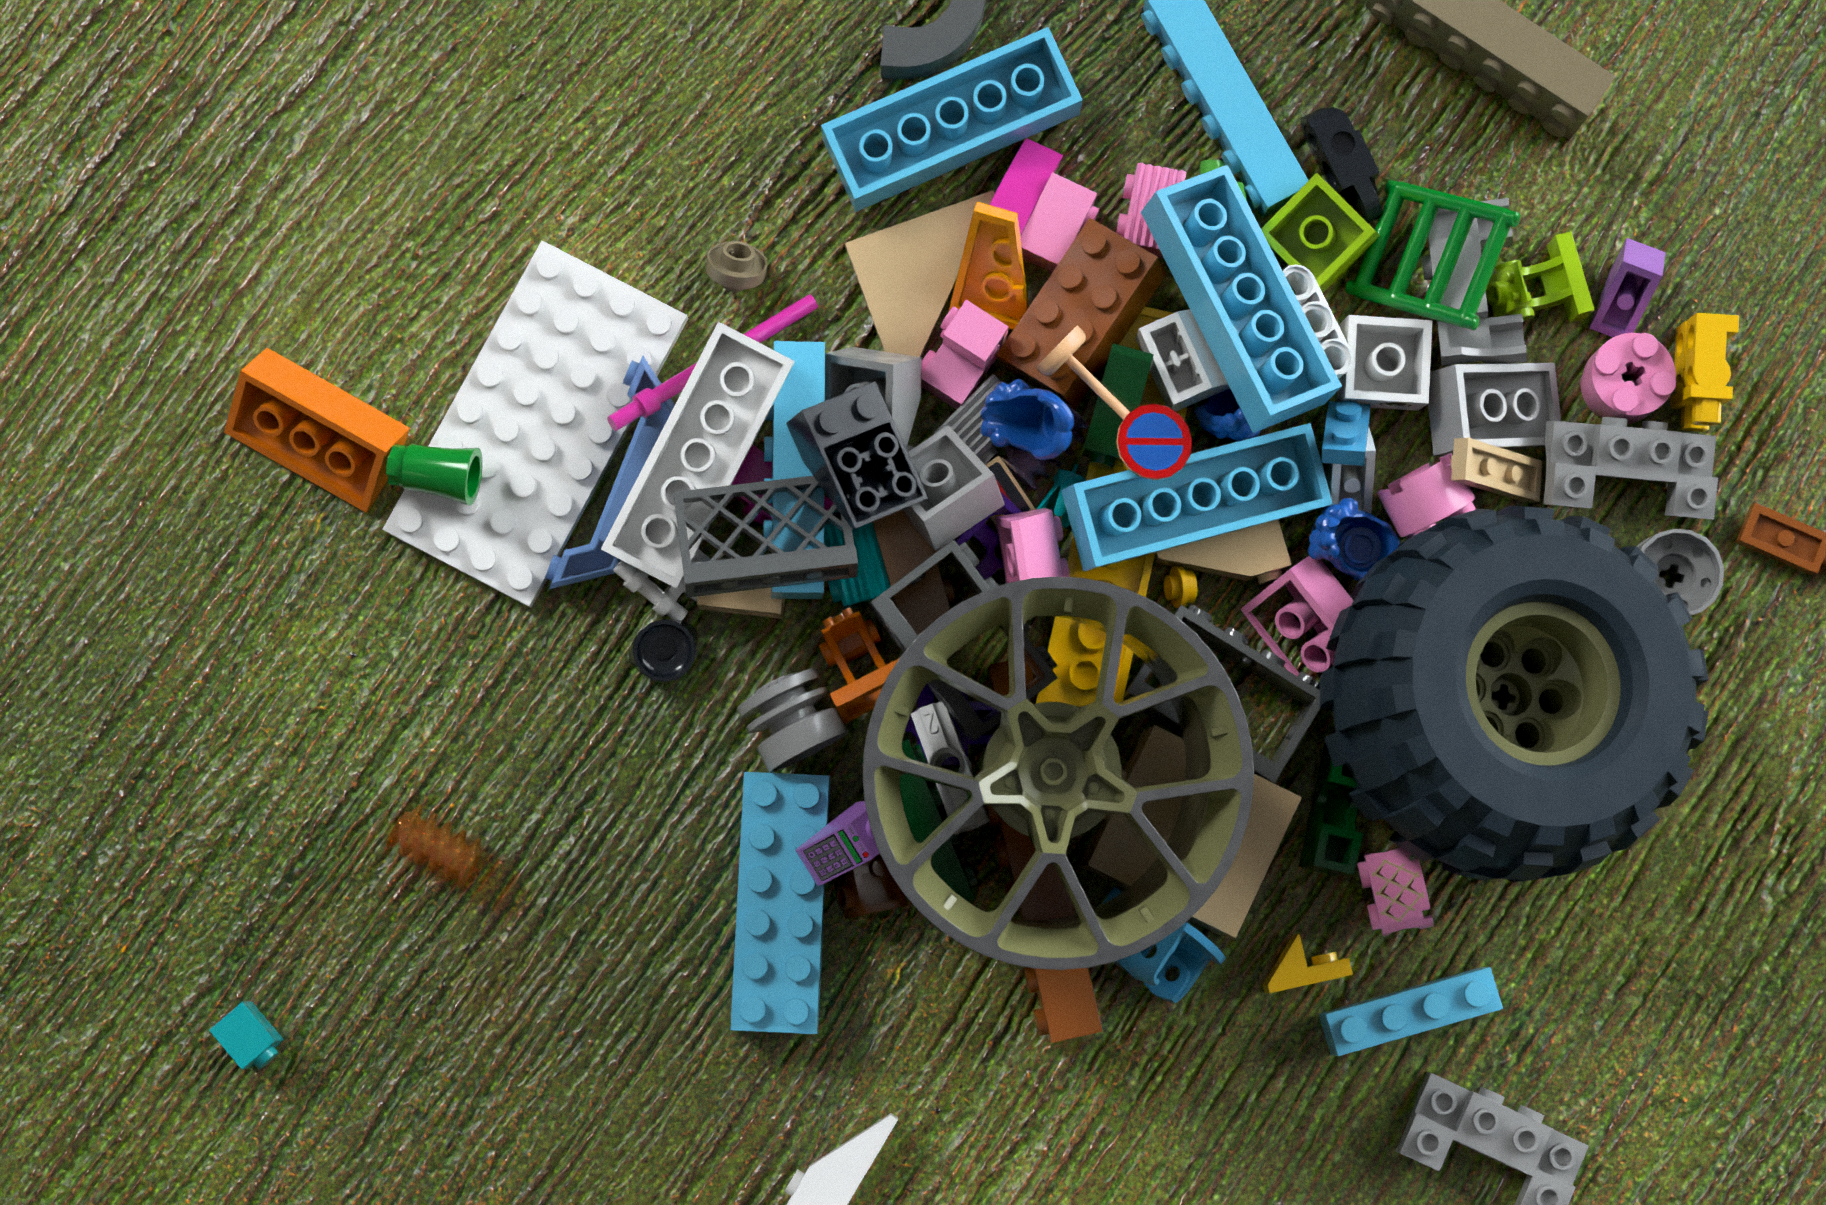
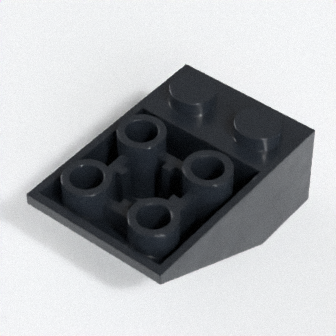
M876 381L803 409L786 423L804 464L853 530L928 499Z

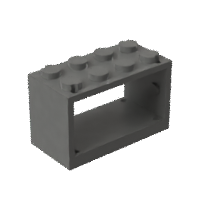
M953 539L867 604L903 653L918 635L890 598L909 583L914 586L926 577L924 572L945 556L950 560L975 595L998 587V584L991 577L984 580L976 570L975 566L980 562L965 542L958 546ZM1025 622L1023 626L1024 660L1037 676L1025 686L1026 698L1030 700L1058 677L1052 671L1057 667V664L1043 646L1035 648L1026 636L1032 631ZM1002 625L999 626L1007 636V628ZM933 680L927 683L937 699L948 709L952 719L968 740L976 741L1001 722V712L996 709L980 719L961 692L953 686L940 680Z
M1180 605L1174 615L1191 628L1208 647L1236 663V666L1241 670L1246 669L1304 705V708L1288 731L1272 760L1253 750L1254 774L1275 783L1320 709V682L1303 672L1296 676L1284 669L1283 666L1286 662L1268 650H1263L1261 654L1247 646L1249 639L1240 632L1230 627L1223 631L1211 624L1212 616L1197 606L1190 605L1187 609ZM1143 663L1125 692L1123 701L1155 689L1144 682L1150 672V668L1145 663ZM1171 700L1140 711L1183 738L1181 726Z

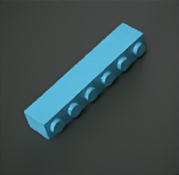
M1145 0L1144 12L1141 13V18L1147 31L1151 35L1157 34L1164 47L1161 48V52L1166 64L1171 70H1178L1184 81L1181 83V87L1185 97L1191 105L1197 103L1204 116L1201 118L1202 125L1211 140L1217 138L1224 150L1221 156L1225 165H1228L1233 175L1237 173L1242 181L1249 207L1252 210L1258 209L1262 218L1281 209L1309 180L1204 0Z
M774 341L773 350L794 360L795 363L765 419L772 420V437L764 436V462H772V478H764V481L813 476L804 464L786 423L801 410L825 401V342ZM819 487L810 499L822 508H824V490L822 487ZM802 489L799 491L804 494L807 489ZM786 491L777 492L768 503H772L774 509L786 516L798 499ZM803 505L791 521L810 534L822 517L806 505ZM773 517L772 520H764L763 537L767 539L780 522ZM785 527L773 544L784 552L796 551L804 540ZM824 528L815 537L818 541H820L823 544ZM809 545V546L806 548V550H807V549H815V548H814L812 545ZM824 581L772 587L771 599H822Z

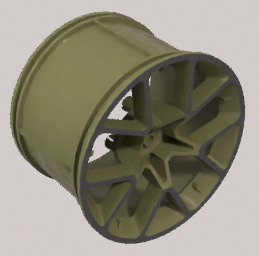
M1055 576L1030 578L1006 583L981 592L959 603L937 618L917 636L901 655L888 675L876 700L864 746L863 788L869 825L880 855L905 896L935 926L964 946L1003 962L1036 969H1078L1115 962L1143 951L1180 928L1200 910L1216 891L1230 869L1248 824L1253 798L1254 762L1247 719L1239 696L1227 672L1214 653L1191 628L1156 602L1131 590L1085 578ZM1038 616H1055L1081 622L1106 633L1095 702L1077 707L1062 702L1032 704L1026 698L1023 626L1027 620ZM1001 625L1007 628L1009 693L1007 695H1001L947 665V659L965 644ZM1123 643L1150 668L1162 684V687L1115 703L1113 697ZM930 681H943L1001 712V724L987 745L983 760V770L976 777L915 761L903 753L902 741L910 714L923 688ZM1171 700L1181 726L1185 744L1186 781L1134 788L1121 778L1120 755L1111 732L1118 719ZM904 774L960 789L967 793V799L921 843L915 841L904 812L900 791V777ZM1183 797L1176 824L1166 843L1142 813V805L1145 802ZM982 805L992 806L1006 824L1016 831L1029 836L1036 849V852L1000 906L990 912L978 909L955 893L936 874L931 866V858L935 851ZM1107 814L1124 815L1157 856V859L1129 888L1113 899L1092 909L1066 856L1069 839L1089 831ZM1047 864H1053L1077 914L1047 920L1012 919Z

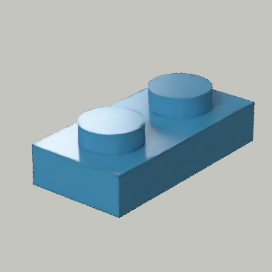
M1354 401L1328 402L1321 463L1364 466L1371 404H1358Z

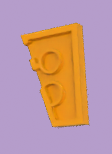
M976 202L949 311L953 306L960 309L965 300H968L1007 325L1009 329L1014 330L1029 308L1018 213Z

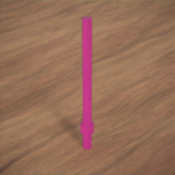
M809 294L743 335L762 343L818 308L817 302ZM697 363L654 389L646 388L634 395L631 403L607 417L611 428L617 431L640 416L647 418L660 410V404L683 391Z

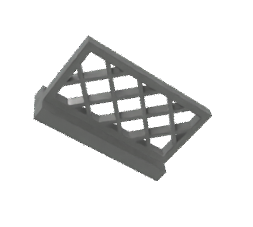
M814 476L673 492L686 598L857 577L858 559L852 528L841 513V521L834 516L838 511L834 504L827 511L810 499L817 488L821 487ZM807 489L804 494L799 490ZM786 491L798 499L786 516L767 504L777 492ZM760 494H765L762 498L756 496ZM744 496L755 504V507L743 521L725 509L734 497ZM722 499V500L719 502V504L716 503L714 500ZM702 501L713 511L698 526L685 516L684 503ZM803 505H806L822 517L810 534L791 521ZM761 510L780 522L767 539L749 527V524ZM718 515H721L737 527L724 544L706 532ZM829 522L843 532L845 545L827 547L815 537ZM687 527L694 532V534L689 538V540L687 535ZM785 527L804 540L796 551L784 552L773 544ZM743 532L761 544L753 556L741 557L730 549ZM700 537L718 549L710 561L691 563L689 550ZM809 545H812V546L815 548V549H807V550H806V548H807ZM766 550H769L773 553L763 555L766 552ZM724 554L730 558L720 560L724 556Z

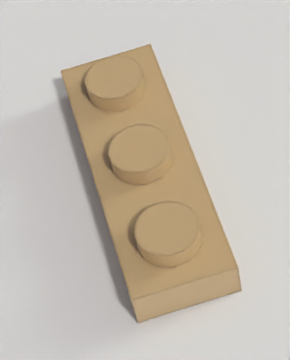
M1454 438L1453 455L1451 457V481L1525 503L1540 502L1543 461L1472 438Z

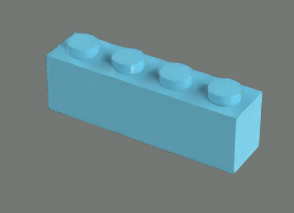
M1479 967L1319 1013L1330 1054L1341 1056L1503 1009L1491 967Z

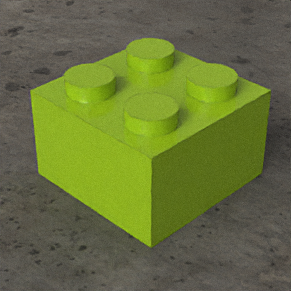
M1318 173L1261 228L1269 246L1288 265L1297 264L1310 270L1322 293L1380 237Z

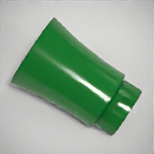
M395 444L392 446L386 464L388 484L403 486L405 490L436 495L471 506L476 500L481 484L482 453L480 448H442L410 444L409 446Z

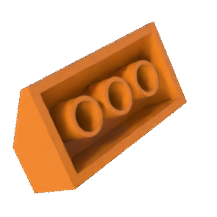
M266 348L240 371L224 433L367 513L388 480L386 464L392 446L395 444L405 446L410 428L271 349Z

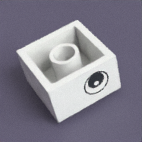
M1348 315L1340 323L1339 327L1352 351L1353 364L1339 379L1342 387L1336 392V402L1354 401L1358 404H1371L1370 408L1418 411L1429 404L1432 320Z

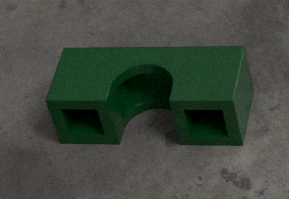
M1326 743L1324 744L1299 867L1338 877L1350 876L1355 874L1363 833L1356 832L1355 821L1358 807L1348 795L1354 791L1353 788L1357 784L1346 764L1337 767L1333 766Z

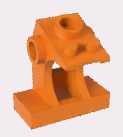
M851 607L843 610L842 614L834 618L829 617L822 621L825 628L821 630L825 642L818 645L829 668L837 664L847 683L846 686L830 693L844 724L874 709L876 700L888 675L899 660L898 658L887 665L885 664L875 644L882 640L872 620L863 621L860 612L853 613ZM869 653L877 669L856 680L847 663Z

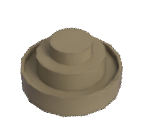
M728 241L718 243L710 248L707 253L705 266L706 273L713 281L728 291L739 292L760 285L766 277L768 265L767 258L757 248L740 241Z

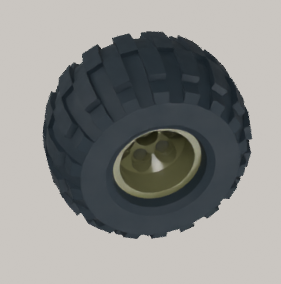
M1507 506L1498 512L1490 509H1476L1449 517L1400 543L1396 550L1387 557L1377 561L1355 586L1351 595L1354 599L1352 605L1340 611L1326 649L1335 652L1333 656L1334 664L1332 668L1325 670L1320 677V708H1328V711H1333L1336 733L1330 734L1324 739L1333 766L1337 767L1346 764L1357 786L1348 795L1360 811L1369 820L1384 819L1390 825V829L1394 831L1389 840L1423 861L1430 859L1440 860L1443 862L1442 869L1453 874L1482 881L1507 879L1512 882H1522L1571 874L1600 864L1611 852L1627 849L1660 820L1653 811L1657 808L1670 806L1680 796L1694 771L1687 767L1691 758L1686 753L1688 750L1698 747L1704 742L1709 711L1704 710L1705 705L1696 702V686L1708 681L1703 650H1690L1682 625L1693 619L1679 593L1665 595L1654 581L1659 575L1656 571L1659 567L1637 546L1616 548L1614 546L1615 538L1608 536L1610 528L1583 516H1568L1562 520H1553L1554 509ZM1483 648L1487 649L1492 656V665L1490 667L1481 660L1480 654ZM1523 654L1527 655L1532 661L1533 670L1531 673L1523 668L1521 663ZM1540 694L1545 695L1550 702L1549 713L1544 712L1539 705ZM1517 727L1526 734L1527 741L1525 747H1522L1516 741L1515 730Z

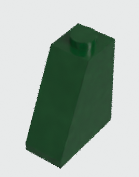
M1112 343L1101 384L1132 412L1140 406L1154 354ZM1099 396L1082 456L1090 458L1089 463L1091 465L1112 470L1114 465L1123 467L1124 464L1119 457L1116 444L1118 428L1123 419Z

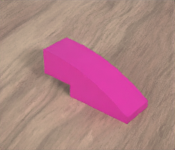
M1028 138L1024 140L989 204L1018 213L1020 237L1051 173L1056 172L1063 157L1062 154Z

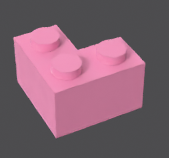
M965 300L960 309L953 306L940 326L943 329L940 337L943 338V343L936 353L932 350L928 351L922 360L921 387L956 410L976 391L998 358L997 353L1007 340L1009 328L968 300Z

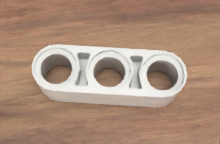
M1297 264L1289 265L1283 270V273L1289 285L1295 290V296L1305 316L1313 326L1320 345L1333 365L1335 374L1340 379L1353 364L1352 351L1313 274L1304 266Z

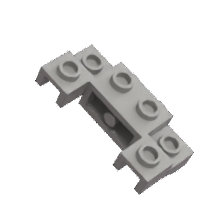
M1509 198L1480 201L1508 209L1510 207ZM1443 209L1438 210L1428 236L1429 255L1422 256L1424 280H1432L1458 213ZM1474 218L1441 301L1442 305L1460 309L1482 254L1481 250L1484 249L1494 224L1493 222ZM1511 227L1503 247L1513 246ZM1486 290L1476 313L1480 318L1476 330L1436 321L1441 365L1483 361L1484 364L1526 362L1527 352L1526 345L1524 344L1522 314L1488 318Z
M1602 417L1601 424L1596 425L1563 421L1546 422V481L1543 504L1592 508L1595 476L1668 482L1665 515L1714 520L1718 478L1712 477L1716 436L1667 431L1668 423L1642 421V428L1627 427L1628 419Z
M1426 1073L1396 1152L1440 1171L1452 1141H1455L1527 1174L1514 1205L1569 1204L1576 1188L1573 1186V1182L1588 1150V1145L1542 1124L1544 1115L1520 1105L1516 1112L1503 1106L1502 1103L1505 1097L1491 1090L1481 1087L1479 1092L1475 1093L1433 1073Z

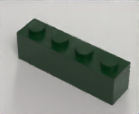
M909 739L902 741L903 753L908 758L928 764L920 744L912 747ZM904 774L900 777V791L904 812L915 841L921 843L943 822L939 809L944 808V804L936 783L929 786L924 779ZM953 834L932 855L931 866L936 874L955 893L969 901L975 898L972 888L978 886L979 883L970 862L961 864L955 849L961 847L962 843L959 835Z

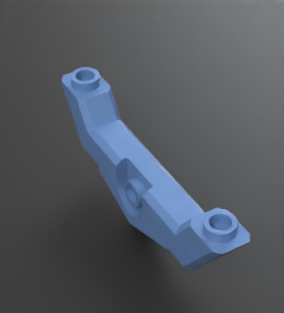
M642 356L640 363L631 360L623 380V384L630 386L627 395L631 402L632 397L646 388L652 390L661 384L644 356ZM671 398L660 404L661 409L649 417H640L590 544L566 549L562 558L553 555L545 575L546 579L552 581L549 589L615 573L613 570L621 560L601 550L675 406Z

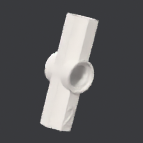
M942 702L932 703L911 713L928 764L941 768L945 759L957 757L960 762L958 773L974 777L971 761L964 752L952 716ZM936 783L949 817L967 799V793L960 789ZM982 805L954 834L973 830L989 822L985 806Z

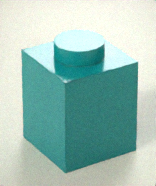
M252 1001L241 1002L209 1030L242 1070L250 1069L254 1066L260 1070L279 1054L275 1048L284 1041Z

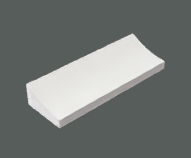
M718 322L601 550L677 589L684 574L673 492L728 486L733 483L795 361ZM717 499V500H714V501L719 504V502H720L722 499ZM702 501L684 503L685 516L698 526L713 511ZM687 527V535L689 540V538L694 534V532ZM701 537L689 550L691 562L703 541Z

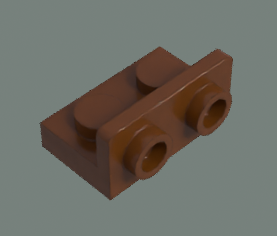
M880 853L873 859L836 877L838 885L836 899L840 909L843 910L845 919L908 906L905 894L890 874Z

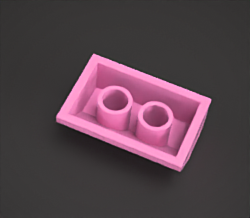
M1308 556L1240 609L1274 654L1286 662L1284 667L1296 676L1299 675V672L1251 611L1286 586L1294 600L1276 613L1275 624L1278 631L1286 638L1297 639L1311 628H1314L1317 635L1303 645L1301 649L1302 661L1307 668L1314 672H1324L1334 664L1333 656L1335 652L1326 649L1340 611L1350 607L1353 599L1321 559L1314 560ZM1294 614L1299 618L1300 622L1296 620Z

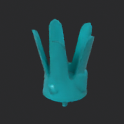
M1077 464L1074 465L1072 472L1063 469L1057 470L1056 475L1053 477L1054 484L1037 507V509H1054L1056 516H1062V526L1064 528L1070 526V521L1061 490L1073 484L1086 481L1085 478L1076 474Z

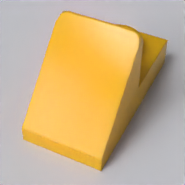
M1293 934L1263 983L1264 993H1274L1353 975L1350 959H1338L1335 951L1312 956L1313 965L1307 966L1300 934Z

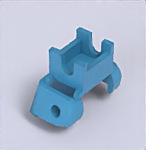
M1114 887L1103 903L1113 899L1122 891ZM1185 922L1180 928L1160 942L1137 954L1113 963L1136 980L1144 982V985L1156 997L1167 1002L1177 1003L1188 993L1210 960L1221 966L1226 957L1206 936ZM1155 945L1157 947L1155 955L1151 958H1145ZM1172 967L1178 968L1180 971L1178 979L1168 981L1166 979L1167 970Z

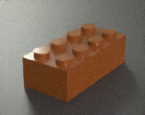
M1089 218L997 353V357L1009 372L1038 389L1053 392L1070 409L1075 411L1090 387L1066 363L1051 376L1042 375L1036 367L1078 325L1084 331L1086 340L1073 353V356L1097 378L1108 362L1112 343L1117 345L1121 343L1167 275L1159 258Z

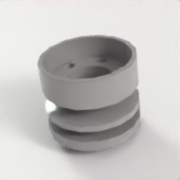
M1670 529L1655 534L1637 545L1659 567L1656 570L1658 573L1669 568L1671 569L1670 576L1676 578L1675 583L1666 587L1665 579L1659 577V575L1654 581L1665 595L1678 592L1690 615L1704 611L1716 600L1723 586L1724 566L1719 551L1706 537L1692 530Z
M816 668L799 673H789L756 690L753 696L737 707L741 718H747L758 713L761 714L759 718L747 725L746 728L749 733L761 732L767 729L771 733V736L757 747L769 773L793 765L823 750L848 734V730L837 708H829L817 712L814 707L828 694L826 687L806 692L807 688L811 687L821 678Z

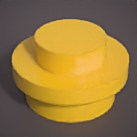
M1173 566L1170 574L1164 578L1165 597L1167 600H1171L1176 608H1179L1180 605L1185 607L1187 603L1195 602L1197 597L1195 573L1192 569L1185 570L1182 566Z

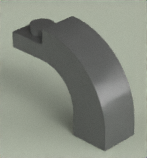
M951 0L949 7L940 18L921 27L884 25L880 64L881 78H921L937 73L956 62L968 50L980 30L986 0Z

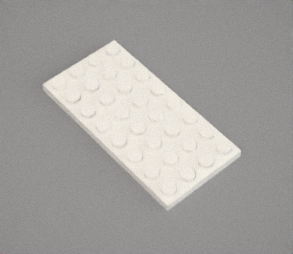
M541 241L429 444V447L480 448L483 468L481 484L475 502L468 506L448 498L404 489L382 530L532 608L547 580L545 575L553 555H561L632 424L631 422L621 429L614 431L607 420L609 415L631 403L627 395L630 386L623 384L631 360L640 363L642 356H644L655 375L658 376L688 321V316L564 251Z

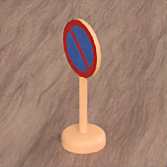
M1077 325L1042 360L1036 369L1044 376H1051L1066 363L1123 419L1118 428L1116 444L1119 457L1126 467L1141 478L1159 480L1171 477L1184 467L1190 457L1192 439L1189 427L1181 415L1167 406L1150 404L1139 406L1130 412L1073 356V353L1086 340L1084 331Z

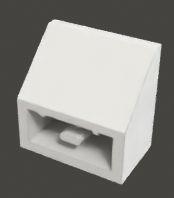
M1190 309L1175 312L1138 329L1136 336L1137 344L1141 351L1154 354L1150 372L1165 405L1173 411H1179L1230 389Z

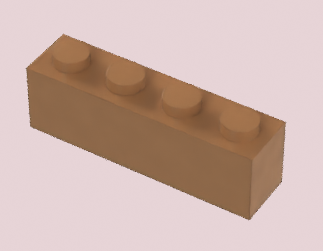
M903 510L872 522L890 587L939 551H935L915 529ZM937 563L924 572L926 577L914 586L909 583L892 597L894 605L917 635L921 634L937 618L949 611V603L955 601L949 577L941 578ZM960 648L959 650H957V651H956L954 654H952V655L960 654L962 648Z

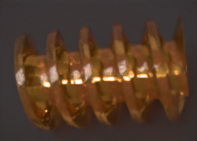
M420 804L411 812L406 811L393 827L387 839L386 847L391 849L399 843V855L406 857L414 851L413 862L415 864L421 865L429 859L428 871L435 874L444 867L443 879L450 882L459 875L458 888L464 887L479 862L482 839L477 837L470 845L465 844L467 830L462 829L455 837L451 836L453 825L451 821H447L440 829L437 828L438 814L435 812L424 821L421 819L424 806Z

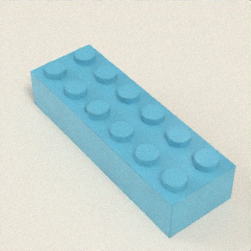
M1046 27L821 125L822 139L853 208L857 212L1080 115L1083 100L1049 27Z
M1228 165L1156 191L1141 211V214L1252 432L1255 433L1324 405L1342 385Z
M1311 423L1192 453L1184 467L1169 478L1151 480L1141 478L1132 471L1127 470L1076 483L1061 490L1083 572L1270 521L1315 511L1333 504Z
M744 772L730 1030L818 1034L826 883L817 886L795 850L829 824L831 778L828 775Z

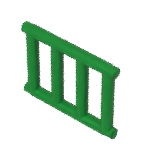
M1388 180L1385 185V193L1389 195L1382 210L1383 214L1379 217L1375 228L1380 237L1366 250L1355 280H1349L1346 284V293L1360 299L1457 327L1476 330L1480 322L1479 316L1476 315L1510 227H1516L1520 222V213L1508 208L1418 185ZM1404 199L1423 204L1390 289L1372 285V280ZM1443 209L1458 213L1425 298L1421 299L1407 295L1406 291L1438 210ZM1474 218L1493 222L1494 224L1460 309L1442 305L1441 301Z

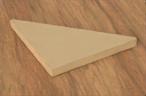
M994 190L845 243L846 251L884 352L921 357L936 322L955 286L976 202L989 205L995 195Z

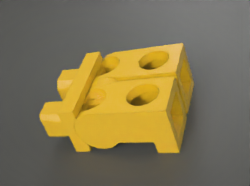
M1696 313L1676 328V394L1671 396V409H1681L1680 430L1706 432L1709 430V426L1721 423V406L1733 399V387L1726 386L1731 376L1730 366L1725 360L1726 340L1738 333L1739 315Z

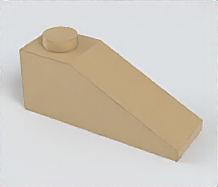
M1279 520L1155 553L1154 557L1155 563L1182 566L1184 569H1192L1193 571L1244 581L1257 578L1259 585L1276 581L1282 576V571L1287 570L1291 566Z

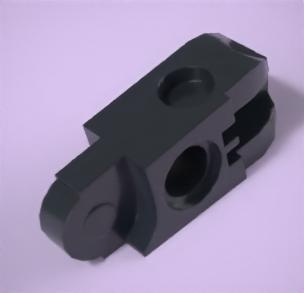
M1334 107L1321 108L1301 117L1300 123L1304 138L1326 182L1350 206H1353L1354 210L1368 224L1379 219L1383 212L1377 196L1378 191L1375 179L1380 172L1360 130L1355 131L1344 111Z

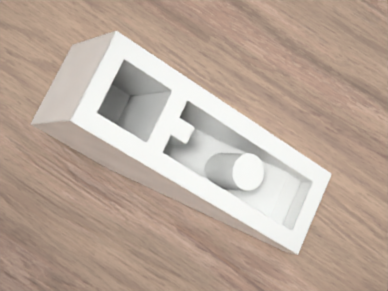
M890 1113L812 1163L806 1173L797 1169L784 1191L791 1195L787 1205H847L898 1121V1117Z

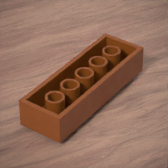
M985 806L990 826L998 825L1001 840L995 841L994 846L999 867H1008L1011 882L1004 884L1005 894L1007 895L1036 852V849L1029 836L1016 831L1006 824L992 806ZM1051 863L1047 864L1017 909L1020 920H1047L1076 915L1070 897L1054 865ZM1023 968L1028 993L1036 992L1040 1008L1033 1010L1038 1035H1046L1049 1042L1055 1043L1103 1031L1088 968L1066 970Z

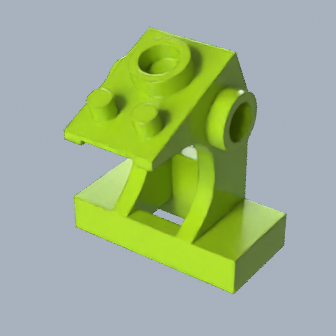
M1571 231L1555 235L1546 245L1551 260L1527 267H1522L1521 260H1513L1495 267L1496 273L1491 276L1486 288V297L1491 305L1494 317L1522 314L1523 321L1535 316L1534 311L1564 304L1569 323L1586 319L1595 310ZM1539 277L1544 296L1531 298L1530 292H1527L1524 280Z

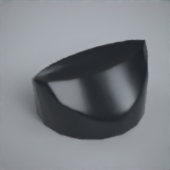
M675 619L652 622L635 636L629 650V663L643 675L654 681L668 682L679 679L689 671L695 660L697 629L691 624Z

